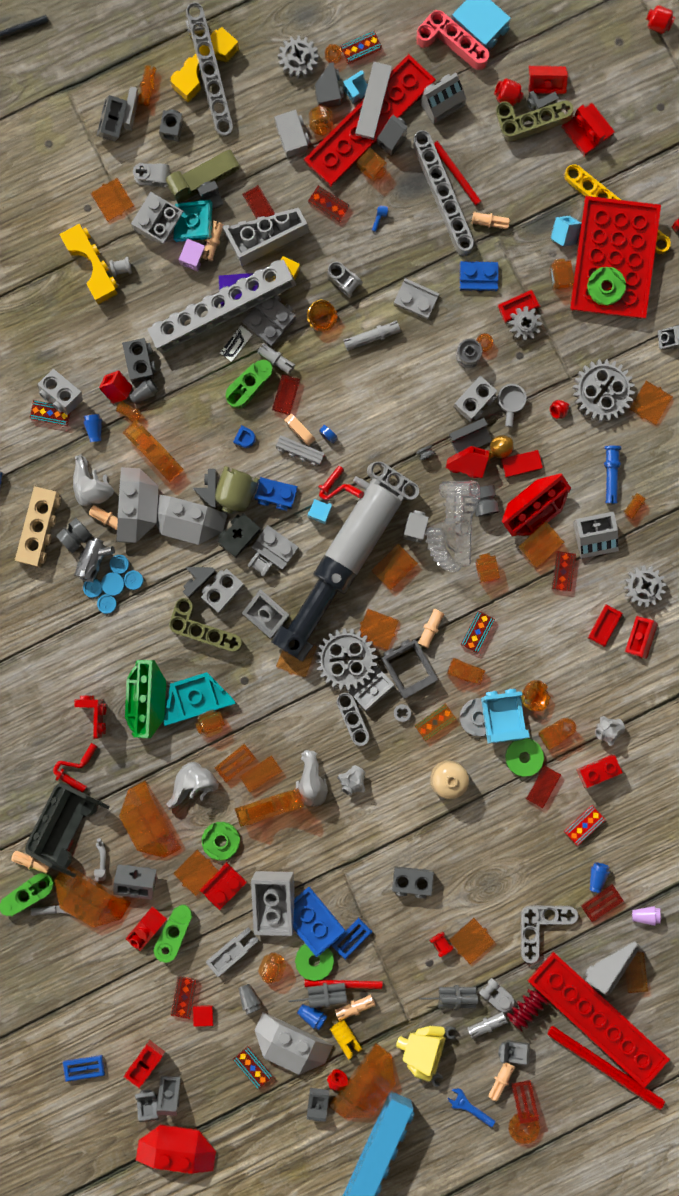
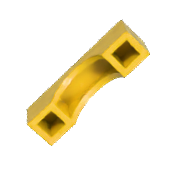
M223 27L218 31L215 30L210 35L216 60L227 62L239 50L238 41ZM203 45L199 48V52L201 55L207 56L210 53V49ZM196 54L193 57H189L185 61L183 68L180 71H175L170 80L172 88L187 102L201 90L198 80L200 68Z
M77 224L59 234L71 256H83L92 262V276L86 284L97 304L117 295L118 293L115 288L118 285L113 277H108L106 272L109 269L104 260L100 262L97 257L100 255V252L95 244L91 246L88 240L91 238L86 228L82 229L80 224Z

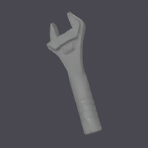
M73 897L66 903L58 906L31 908V916L66 913L79 917L84 910H76L75 904L82 901L75 900Z

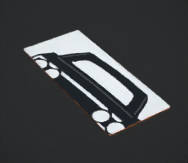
M240 326L220 351V354L232 362L253 334Z

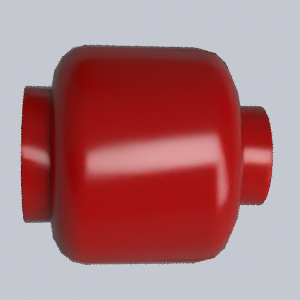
M657 5L654 10L650 9L646 18L649 21L648 28L660 34H664L666 31L669 32L675 19L673 11L661 5Z
M508 78L499 81L494 91L497 102H509L512 107L516 103H520L523 98L521 85Z

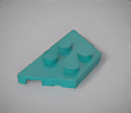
M208 672L170 684L164 726L236 704V702Z

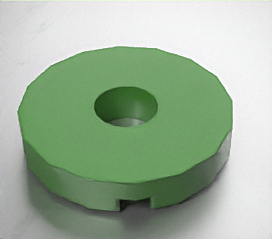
M599 268L593 272L588 280V294L597 304L613 305L625 293V278L615 268ZM604 281H609L612 284V289L604 291L601 284Z
M515 740L507 748L505 760L509 770L516 775L526 777L532 776L540 770L543 765L544 754L540 745L534 740ZM522 752H527L530 756L529 761L526 763H522L519 759Z
M227 822L211 824L202 835L204 852L215 860L231 858L240 846L238 830ZM222 835L226 838L224 846L216 844L217 836Z
M303 944L297 951L295 958L296 968L300 975L313 981L321 980L328 976L334 963L333 953L330 948H327L318 956L320 963L313 966L309 963V958L314 954L306 944Z

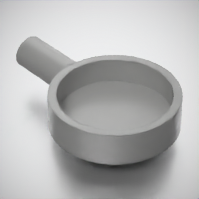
M517 384L505 385L498 393V405L503 411L507 412L505 427H513L514 413L520 411L526 403V393Z

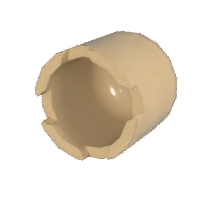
M443 761L432 769L430 784L438 796L445 799H456L467 791L469 776L466 769L460 763Z

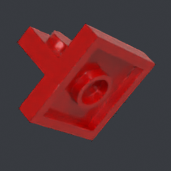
M593 103L586 107L581 105L577 108L571 121L562 124V129L583 156L587 155L615 133Z

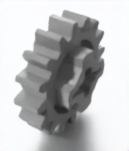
M297 36V40L290 37L289 43L284 41V47L279 48L280 54H278V60H281L279 61V66L283 67V72L289 71V77L296 74L297 79H299L300 74H303L305 78L307 77L306 72L312 74V67L317 68L316 61L319 60V55H317L318 49L317 47L313 48L314 42L307 43V37L300 40V36Z
M645 565L641 566V571L637 567L634 568V573H628L630 579H624V582L628 583V586L623 587L624 590H628L625 596L632 597L631 603L637 601L638 607L642 603H644V607H648L649 602L651 605H655V599L658 601L662 600L660 594H665L666 592L662 590L666 583H661L664 576L659 577V570L653 572L652 566L646 570ZM643 574H648L652 576L653 579L646 578V576ZM634 579L636 580L635 588H633ZM643 583H647L648 587L642 590L641 586H643ZM657 584V590L654 594L653 589L654 586ZM637 594L644 595L646 599L639 598Z

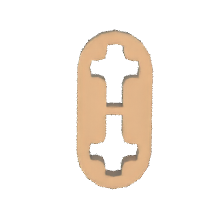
M290 414L284 420L307 446H310L316 440L293 414Z

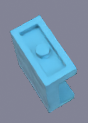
M466 0L452 14L451 19L486 49H491L496 44L497 38L500 35H505L509 30L511 18L491 0Z
M516 689L505 690V694H498L497 691L487 692L486 696L481 698L488 744L529 738V731L525 729L521 703L522 691L517 692Z

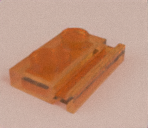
M544 522L517 548L537 568L565 542L547 522Z
M397 544L371 572L391 591L418 563Z

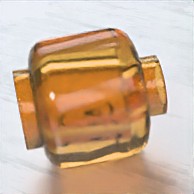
M322 105L314 107L309 113L310 130L317 135H325L332 130L334 125L332 110Z
M213 709L200 714L197 717L198 723L195 724L199 735L203 733L206 738L221 733L223 726H225L220 712H216Z
M270 953L263 957L258 973L266 983L279 982L286 970V962L281 955Z

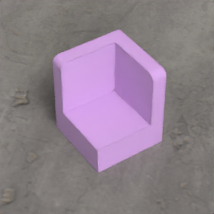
M187 239L179 257L180 265L198 271L201 265L199 260L205 248L204 245Z

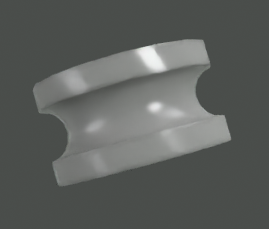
M400 704L394 709V717L398 721H407L411 716V710L405 704ZM399 708L402 710L406 708L408 711L406 712L408 714L407 717L401 716L399 718L397 710Z

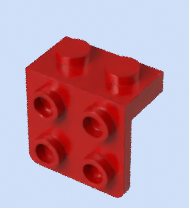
M95 695L80 696V699H74V707L94 708L93 739L102 738V735L106 734V723H103V715H106L107 710L106 703H103V699H94Z

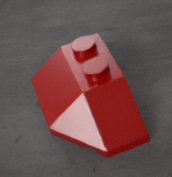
M560 473L537 479L507 504L501 522L511 536L533 535L562 512L568 493L571 490L563 474Z
M160 1124L139 1139L136 1160L155 1169L195 1174L213 1171L216 1150L200 1130Z

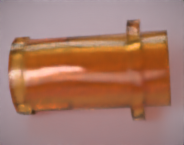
M123 401L116 408V412L129 418L130 422H137L142 414L138 408L134 409Z
M638 493L635 496L632 495V500L624 510V514L634 519L641 506L645 505L644 501L646 499Z

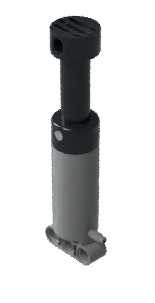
M381 461L373 462L368 466L367 474L372 479L370 483L357 476L354 477L353 482L365 490L363 498L358 500L314 571L313 575L318 581L289 628L286 629L280 626L271 643L302 662L313 647L307 640L337 592L342 594L347 592L403 500L415 499L419 495L418 485ZM375 465H378L381 468V474L379 476L375 475L373 472V468ZM392 475L397 479L395 486L389 483V478ZM407 486L413 489L411 496H407L405 493ZM294 639V647L289 648V642Z

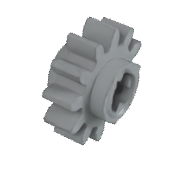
M525 306L523 312L520 308H517V315L514 313L510 314L513 320L509 321L508 324L513 325V328L509 332L515 331V338L522 335V340L524 341L527 339V335L530 339H533V332L540 333V330L536 327L542 325V322H537L541 315H534L535 308L529 312L528 307ZM523 320H527L529 322L527 327L521 325V322H523Z

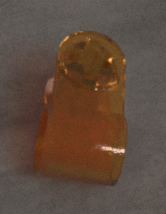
M562 718L541 730L538 735L547 749L550 750L573 735L576 731V724L569 718ZM564 722H566L567 724H571L569 726V731H566L565 729L562 730V728H564Z

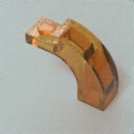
M137 420L122 432L169 482L184 470Z
M297 788L234 809L240 827L303 808L304 804Z

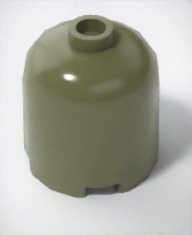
M224 466L215 492V499L218 504L223 506V511L231 514L234 511H244L250 505L260 479L255 477L253 481L252 476L233 468L230 472V468Z

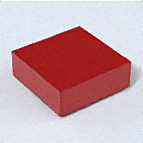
M213 1005L193 1006V1027L213 1026Z

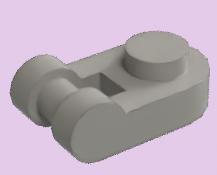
M491 978L488 981L487 987L485 989L482 988L479 992L480 995L499 1011H510L514 1006L513 997ZM494 989L498 991L495 997L490 995Z

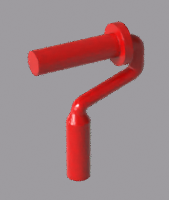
M341 466L335 469L323 486H318L320 490L319 497L324 500H330L343 489L360 499L363 498L364 492L350 484H343L332 493L329 492V489L344 471Z
M91 743L80 764L58 761L53 768V773L57 776L55 780L58 781L60 779L83 793L87 786L65 774L63 768L60 772L58 769L61 765L83 768L88 764L98 746Z

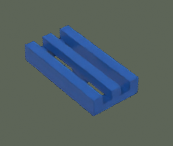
M359 917L346 930L347 932L331 945L345 960L372 933V930ZM358 924H360L361 926L355 931V933L339 948L338 944ZM365 929L366 932L344 953L343 950Z
M97 1055L63 1061L65 1082L104 1076L103 1056ZM98 1061L97 1064L68 1068V1065ZM99 1068L97 1072L69 1076L70 1072Z

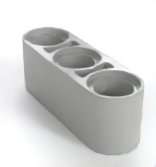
M349 693L340 694L337 698V705L354 744L363 746L369 741V734L354 698ZM348 696L351 699V704L348 707L341 706V697ZM350 714L358 716V722L355 725H351L347 721V717ZM360 731L366 735L365 741L361 743L355 740V734Z

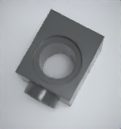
M173 109L169 111L163 110L159 129L161 139L180 141L184 121L182 113ZM169 122H176L174 127L167 126Z

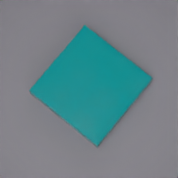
M211 200L175 204L176 207L183 210V214L174 227V241L211 239L213 204Z

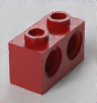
M612 754L576 769L585 788L623 773L616 756Z
M149 1040L126 1071L124 1078L140 1088L163 1057L165 1051Z

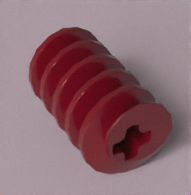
M530 989L527 990L529 997L522 996L524 1003L517 1002L519 1009L512 1007L514 1015L506 1014L509 1020L522 1032L521 1027H529L526 1021L533 1023L532 1015L539 1016L537 1009L544 1010L542 1003L549 1004L537 991Z

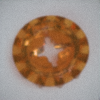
M522 1111L515 1113L512 1119H510L508 1129L511 1137L516 1142L528 1144L538 1137L540 1125L532 1113ZM519 1121L523 1122L524 1124H529L527 1126V1131L529 1134H527L524 1130H519L521 1128Z

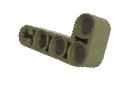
M566 100L516 117L512 105L509 102H501L496 108V115L503 138L506 141L512 142L568 123L573 118V105ZM565 109V111L568 112V114H564L562 110ZM503 110L510 112L507 116L500 115V112ZM544 115L551 116L549 121H543L541 118ZM531 121L533 126L527 128L524 126V123ZM512 127L515 129V132L508 134L505 132L506 129Z
M226 150L183 175L180 171L170 174L166 178V183L176 202L181 203L198 194V188L201 184L208 181L218 183L237 172L241 166L233 152Z
M181 598L176 602L169 622L172 632L231 652H237L241 649L242 639L236 634L191 620L194 605L189 599ZM183 602H188L190 605L187 612H181L180 605ZM177 620H182L183 628L179 631L175 630L174 623ZM195 626L201 627L202 633L200 636H193L192 629ZM213 632L220 634L218 642L214 643L210 640V635ZM224 635H228L226 637L228 640L236 638L238 646L231 648V645L224 642V646H221L224 641Z

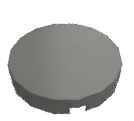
M481 699L469 700L460 711L459 720L461 726L472 736L486 735Z

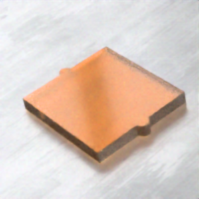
M118 178L107 184H102V187L91 192L107 222L117 216H122L124 212L134 207Z
M645 381L629 410L638 414L641 419L644 418L656 425L673 396L661 390V387H656L650 382Z
M367 609L363 621L360 622L361 627L359 631L362 633L361 638L367 635L368 639L366 642L372 641L373 645L388 650L392 637H395L394 632L399 620Z
M294 639L289 642V648L295 646ZM313 645L303 662L282 650L276 667L289 671V674L294 673L306 678L317 646Z
M197 849L173 874L183 883V887L186 886L196 896L200 892V888L218 869L210 862L209 858L207 859Z
M472 918L449 939L458 950L457 953L461 954L469 964L495 943L486 932L487 929L483 928L475 918Z

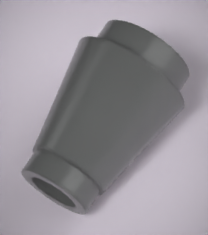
M149 379L147 381L144 380L129 396L134 404H138L156 396L159 390L155 383Z
M249 984L238 988L242 1008L247 1015L261 1009L259 1005L261 1002Z

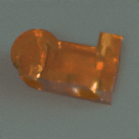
M452 658L447 671L449 676L477 685H481L485 670L456 658Z

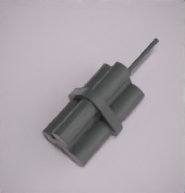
M323 983L321 986L308 987L309 998L288 1000V1002L309 1000L310 1008L323 1006L330 1008L331 1005L347 1004L345 984L327 985V983Z
M459 985L439 987V998H419V1000H439V1008H454V1010H459V1008H476V1004H478L476 987H459Z

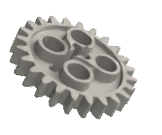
M598 359L596 365L590 362V368L585 365L583 367L584 372H578L580 378L574 379V382L578 384L572 387V389L577 390L572 395L573 397H578L575 404L581 403L582 406L579 408V411L585 409V416L591 413L592 420L598 416L600 422L603 417L609 421L611 415L616 419L618 417L617 412L623 415V408L628 410L630 406L627 403L633 402V399L629 397L635 394L634 391L630 390L635 386V384L629 383L632 376L626 377L628 370L622 372V364L618 368L615 367L616 361L609 365L608 359L605 360L604 364H602L600 359ZM598 373L604 374L605 377H606V380H605V381H600V380H598L597 374H598ZM611 377H614V380L608 386L605 393L600 397L598 402L594 404L593 401L601 392L602 388L606 385V383ZM612 385H619L621 392H615ZM586 389H593L595 392V396H588L586 394ZM603 399L610 402L609 408L603 407L601 403Z
M344 628L343 634L336 630V636L329 633V641L323 638L325 646H318L322 652H316V655L321 657V659L315 660L316 663L321 664L317 670L324 671L320 676L321 678L327 677L325 681L327 684L333 681V688L339 684L341 691L344 686L350 691L351 685H353L357 690L358 683L365 686L363 680H371L368 676L369 673L375 674L372 667H377L378 665L373 660L378 659V656L372 654L377 650L376 648H370L373 642H366L368 639L367 635L361 638V631L355 635L354 629L347 633V630ZM353 645L361 647L358 654L351 653ZM335 646H340L342 649L339 655L332 654V649ZM345 655H348L349 658L364 657L363 660H349L348 664L344 661L330 662V659H345ZM361 664L362 670L359 673L352 672L353 665ZM336 665H341L343 667L342 673L334 674L333 668Z

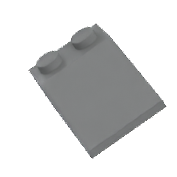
M256 871L251 879L254 935L292 936L295 893L294 872Z
M633 942L599 961L595 966L591 965L585 973L587 976L585 980L604 994L610 995L641 946Z

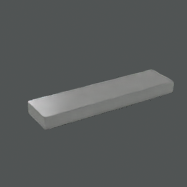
M373 62L355 136L374 140L392 66Z

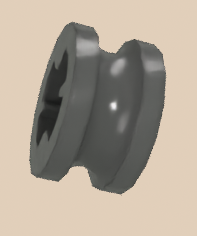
M428 445L416 452L417 455H420V461L435 454V451L431 450L432 445Z

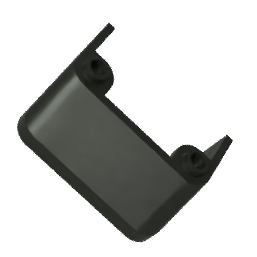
M57 784L26 843L25 852L50 868L75 878L77 874L67 869L72 861L71 853L67 851V848L84 815L90 817L95 814L98 805L108 810L110 806L66 784Z

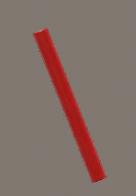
M438 141L434 142L438 155L474 205L480 204V198Z
M305 979L304 986L313 987L321 986L323 983H327V985L344 983L345 988L382 989V981H313Z

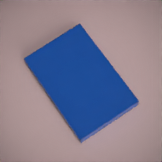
M310 886L294 899L293 929L313 954L318 957L347 931Z

